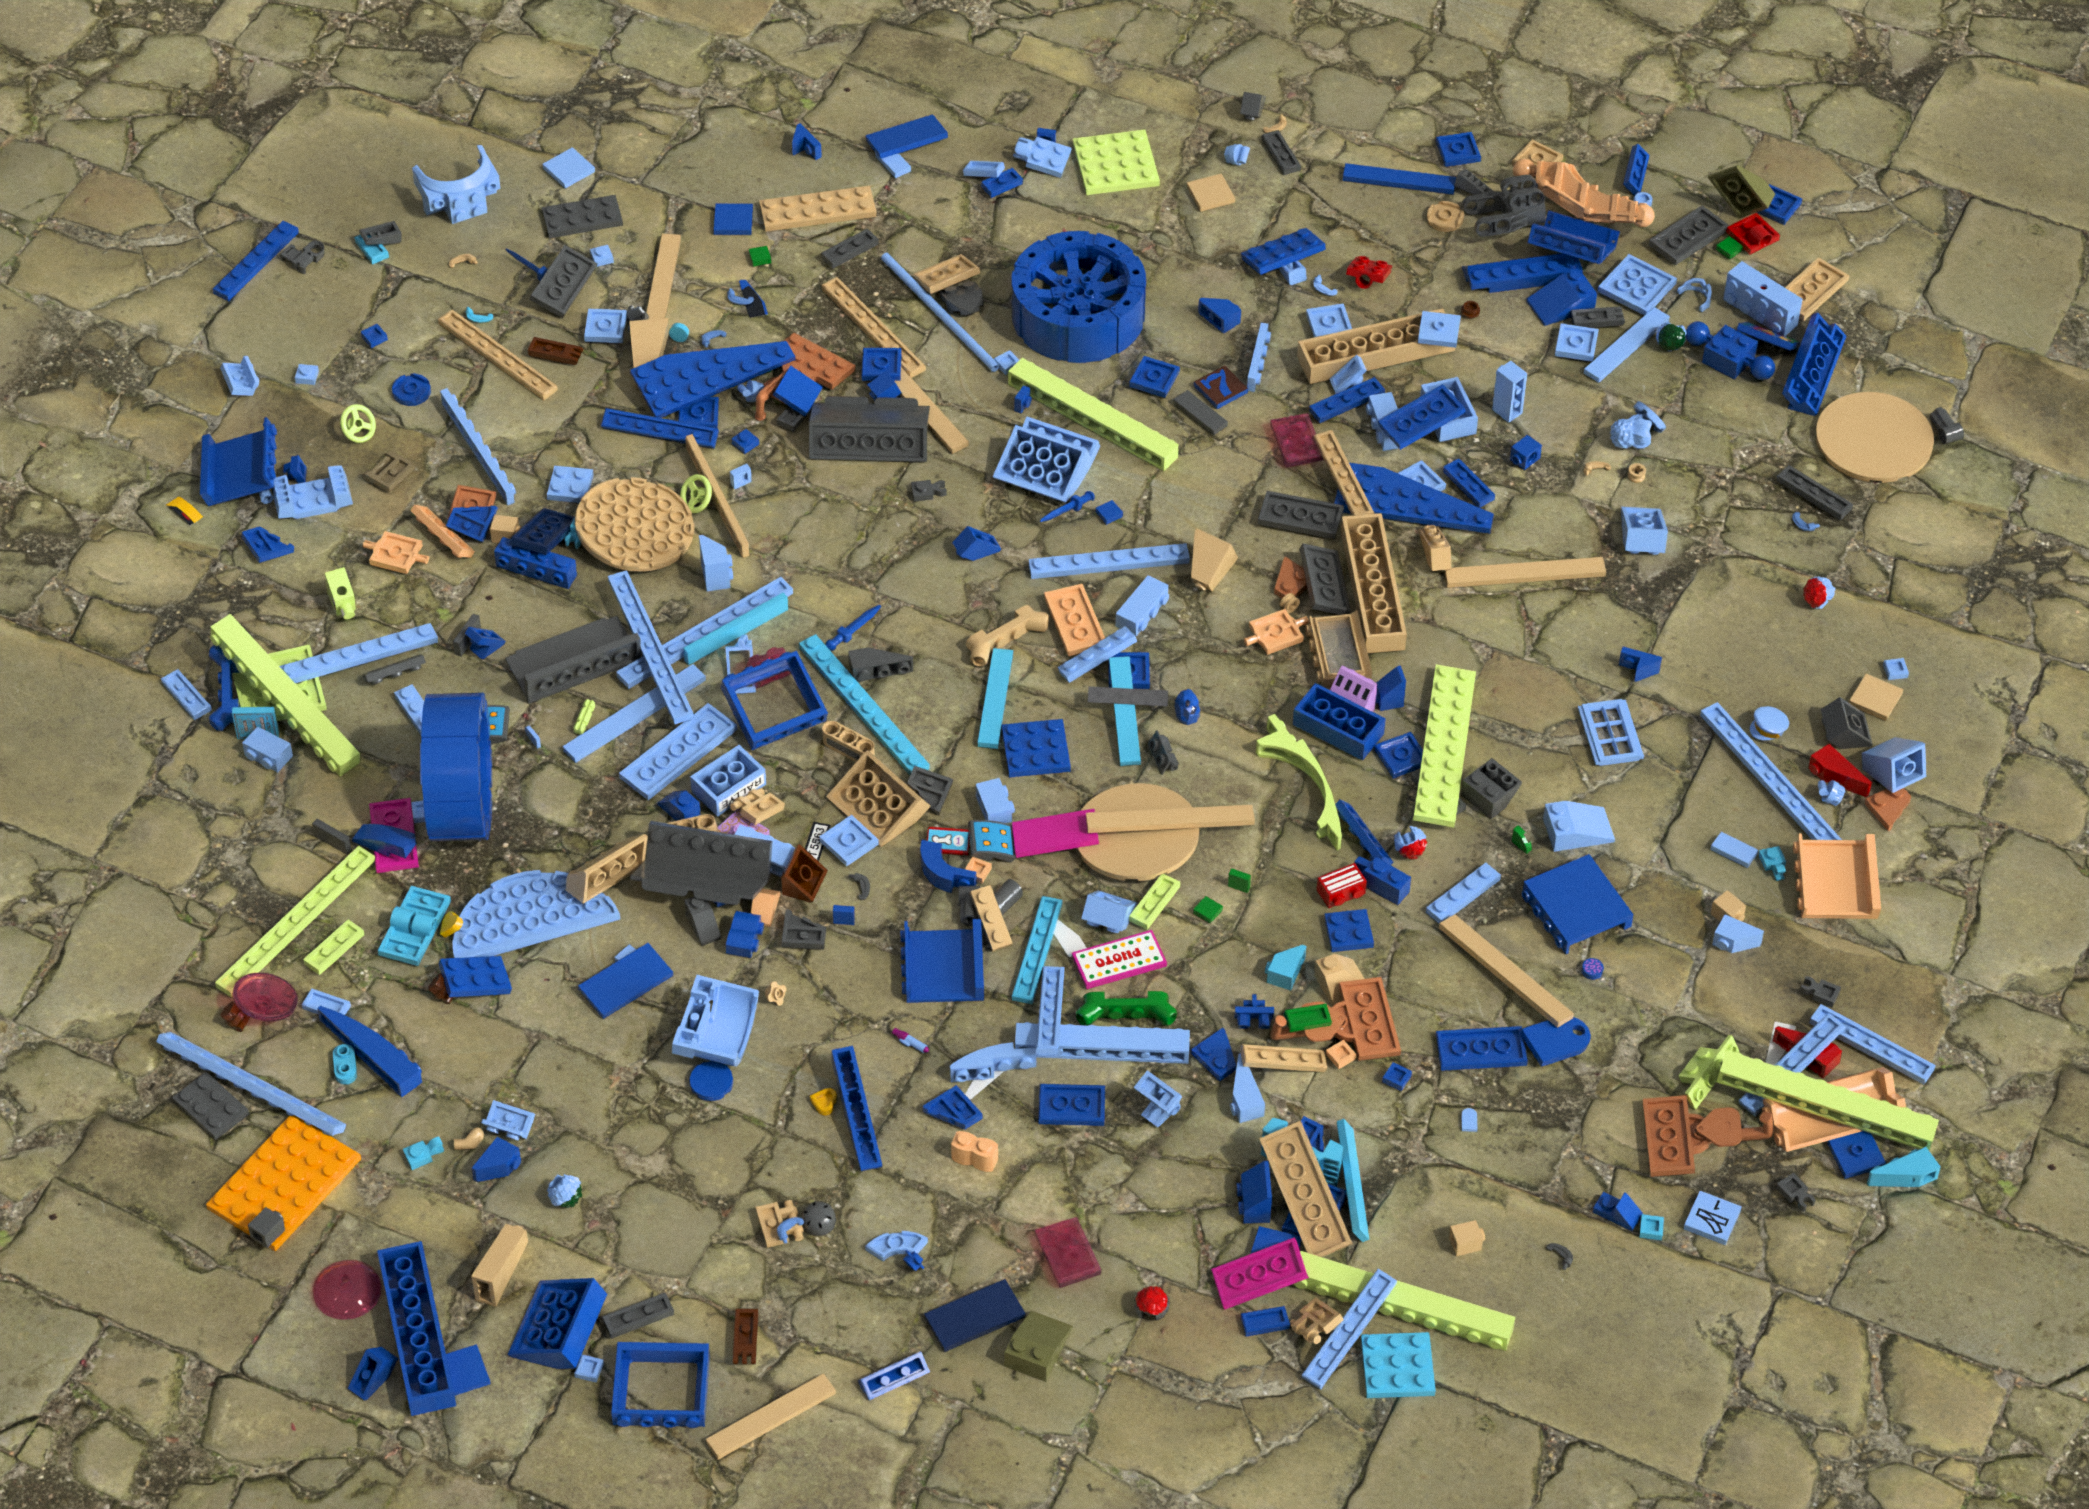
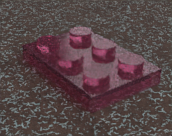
M1308 413L1270 421L1271 429L1286 467L1324 461L1314 441L1316 432Z
M1077 1217L1035 1230V1236L1059 1288L1101 1275L1099 1263Z

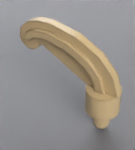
M1280 114L1279 123L1270 128L1264 127L1263 131L1269 133L1283 130L1287 125L1286 117Z
M462 254L450 260L449 267L453 268L455 264L469 261L471 264H477L478 262L472 254Z
M1599 461L1589 462L1584 466V473L1588 476L1592 469L1597 468L1611 470V465Z

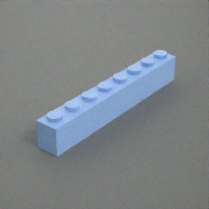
M1029 1022L1016 1023L1015 1049L1036 1048L1038 1024ZM1060 1025L1058 1055L1036 1054V1058L1188 1064L1190 1030L1180 1028Z

